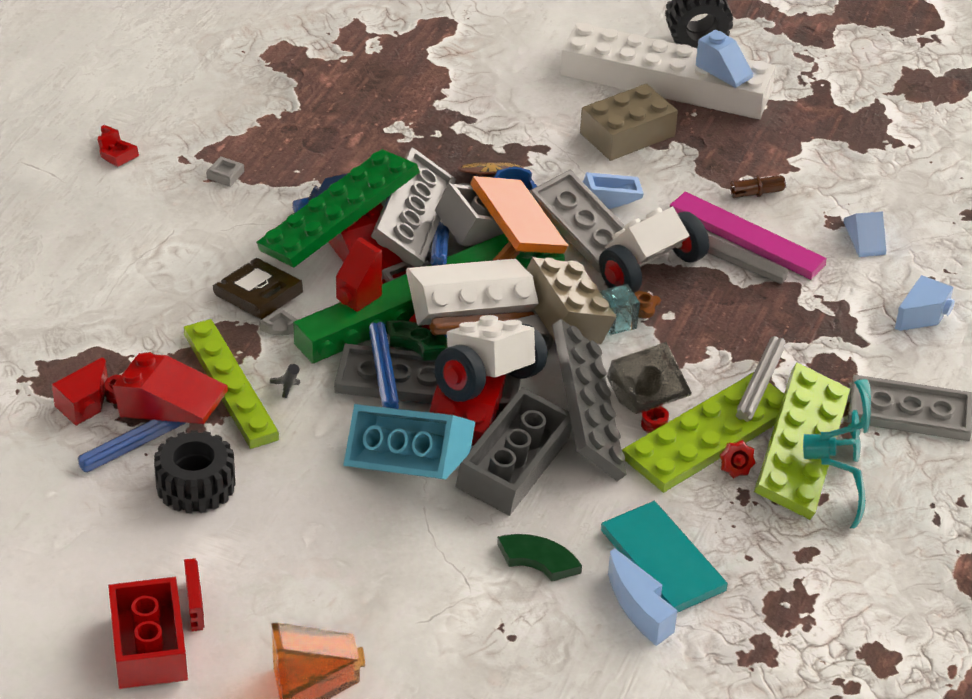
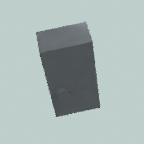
M521 387L472 447L469 455L460 463L455 487L510 516L569 440L572 430L569 411Z

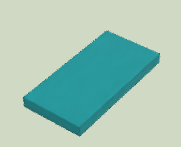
M655 500L601 523L602 533L613 546L662 584L661 598L673 606L677 613L727 591L728 583Z

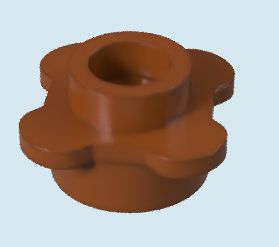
M637 291L633 294L634 299L628 302V309L638 318H650L655 314V307L660 305L661 299L658 296H652L650 293Z

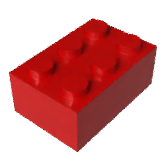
M176 577L109 584L119 689L187 681L186 650Z

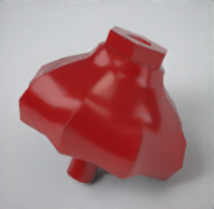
M743 440L727 443L725 449L719 454L721 470L729 473L733 479L738 476H748L750 469L756 464L754 448L747 446Z

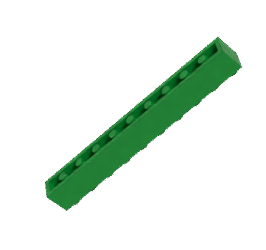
M503 233L447 257L446 265L493 261L509 240ZM521 251L515 259L520 261L552 253ZM407 274L382 284V296L358 312L339 302L294 321L295 346L314 364L342 352L345 344L358 345L370 340L369 326L373 322L376 324L382 322L386 328V321H409L415 314Z

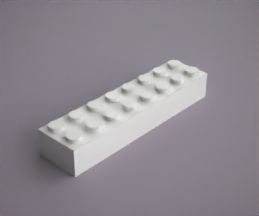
M577 22L562 49L560 75L630 90L647 83L665 99L760 120L772 93L776 65L767 64L764 61L746 59L753 72V78L735 88L696 66L697 48L685 44L680 45L667 42L663 39H652L639 34H629L612 28L606 29L589 23Z

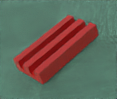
M196 558L184 559L191 632L200 631L205 626L198 561Z

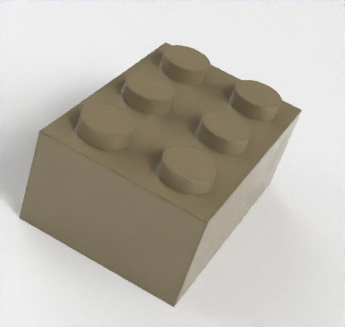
M646 83L582 107L580 134L612 161L674 137L678 110Z
M532 257L526 270L533 276L539 304L534 307V310L552 338L555 340L552 325L562 319L570 326H576L589 341L593 340L597 344H602L617 316L597 289L596 284L584 270V266L573 260L568 262L549 257L545 259Z

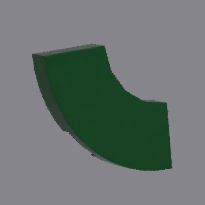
M386 321L389 345L412 349L419 353L424 361L436 360L438 355L448 348L447 338L444 335L435 336L430 330L423 328L422 325L418 326L417 323L410 321Z
M509 534L497 537V545L509 567H532L543 572L551 582L582 573V565L574 554L555 541L529 534Z

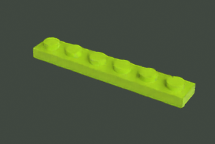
M212 319L184 326V336L207 376L228 386V392L222 398V401L249 448L253 449L278 441V429Z

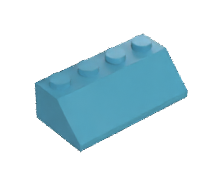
M354 404L343 466L446 480L470 453L475 421L448 414Z

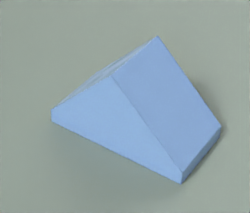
M883 211L856 213L844 218L845 227L858 257L886 255Z

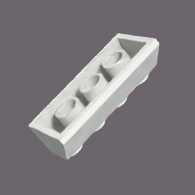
M517 259L406 269L418 326L430 325L431 319L436 317L528 312L539 304L533 276Z

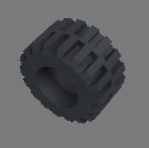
M672 0L666 4L665 17L671 36L676 44H685L698 48V39L716 29L729 36V30L733 28V15L727 0ZM708 14L701 20L690 21L697 15Z
M192 430L191 433L186 434L181 432L177 433V437L171 436L166 439V444L161 443L158 447V452H155L154 470L157 494L160 499H163V503L166 506L173 505V510L178 512L185 510L189 514H193V511L205 513L207 509L215 510L219 508V503L225 504L229 500V496L233 495L234 486H236L233 449H230V444L227 441H222L221 436H212L211 432L207 431L198 433V430Z

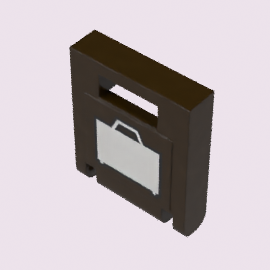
M254 258L250 263H246L223 278L221 282L215 283L213 285V292L217 297L262 320L303 293L302 280L259 258ZM280 286L281 290H279L269 298L266 299L263 297Z

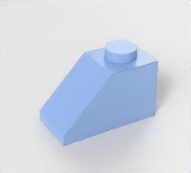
M716 29L698 39L697 67L735 88L753 78V72L736 40Z
M921 275L899 306L895 329L902 331L938 325L944 315H950L954 307L955 300L951 299L954 287Z

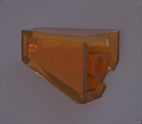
M279 622L271 623L273 670L279 699H330L360 682V668L365 667V656L363 647L356 646L354 634Z

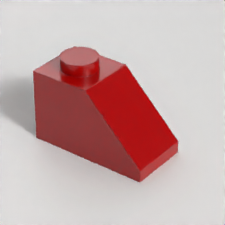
M362 237L355 241L336 275V299L356 312L382 296V250Z
M101 357L52 384L54 407L76 426L102 411L106 391L104 383L108 378L106 360Z

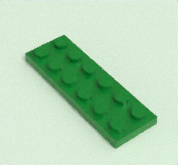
M381 149L373 153L362 164L354 167L350 173L338 182L331 184L319 196L311 199L299 211L288 216L276 228L269 230L264 237L256 242L261 252L295 268L420 173L416 163Z

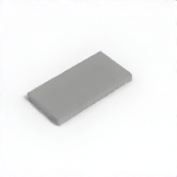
M571 169L530 190L529 192L552 224L600 273L599 256L606 249L605 246L614 240L612 235L624 229V224Z
M853 375L848 423L852 422L853 410L858 411L859 419L861 420L863 414L862 400L854 382L859 379H867L871 387V418L869 426L970 441L972 434V392Z

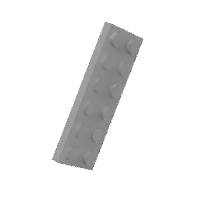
M412 147L405 155V159L416 163L420 173L387 197L371 237L380 246L388 248L398 255L406 264L420 267L426 259L441 220L434 210L449 183L454 184L456 178Z

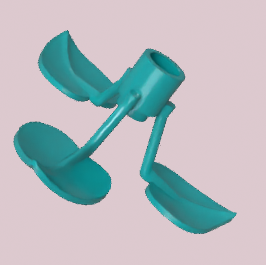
M859 379L854 382L862 400L863 414L861 420L859 419L858 411L853 410L852 422L847 427L830 432H821V434H804L803 438L804 459H821L822 465H831L853 474L858 490V509L850 529H854L860 524L865 511L866 497L862 471L832 460L830 456H836L837 446L853 445V461H859L861 452L860 429L863 428V433H868L871 418V387L867 379ZM848 432L852 436V438L836 440V437H834Z

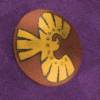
M482 162L462 165L458 167V170L477 174V177H486L482 176V174H496L498 170L513 166L523 169L524 167L511 163Z

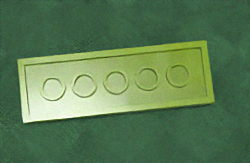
M798 362L794 365L754 489L755 493L811 520L817 510L829 465H822L821 459H804V434H821V432L839 429L850 388Z
M753 372L623 448L622 452L625 455V461L664 493L719 460V454L725 449L727 443H735L740 440L747 443L775 425L784 393L771 383H768L752 420L747 422L744 419L739 420L736 416L737 408L754 374Z

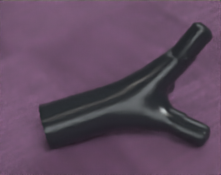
M290 364L283 376L270 378L271 384H283V398H288L293 384H300V380L296 379L300 371L299 366Z

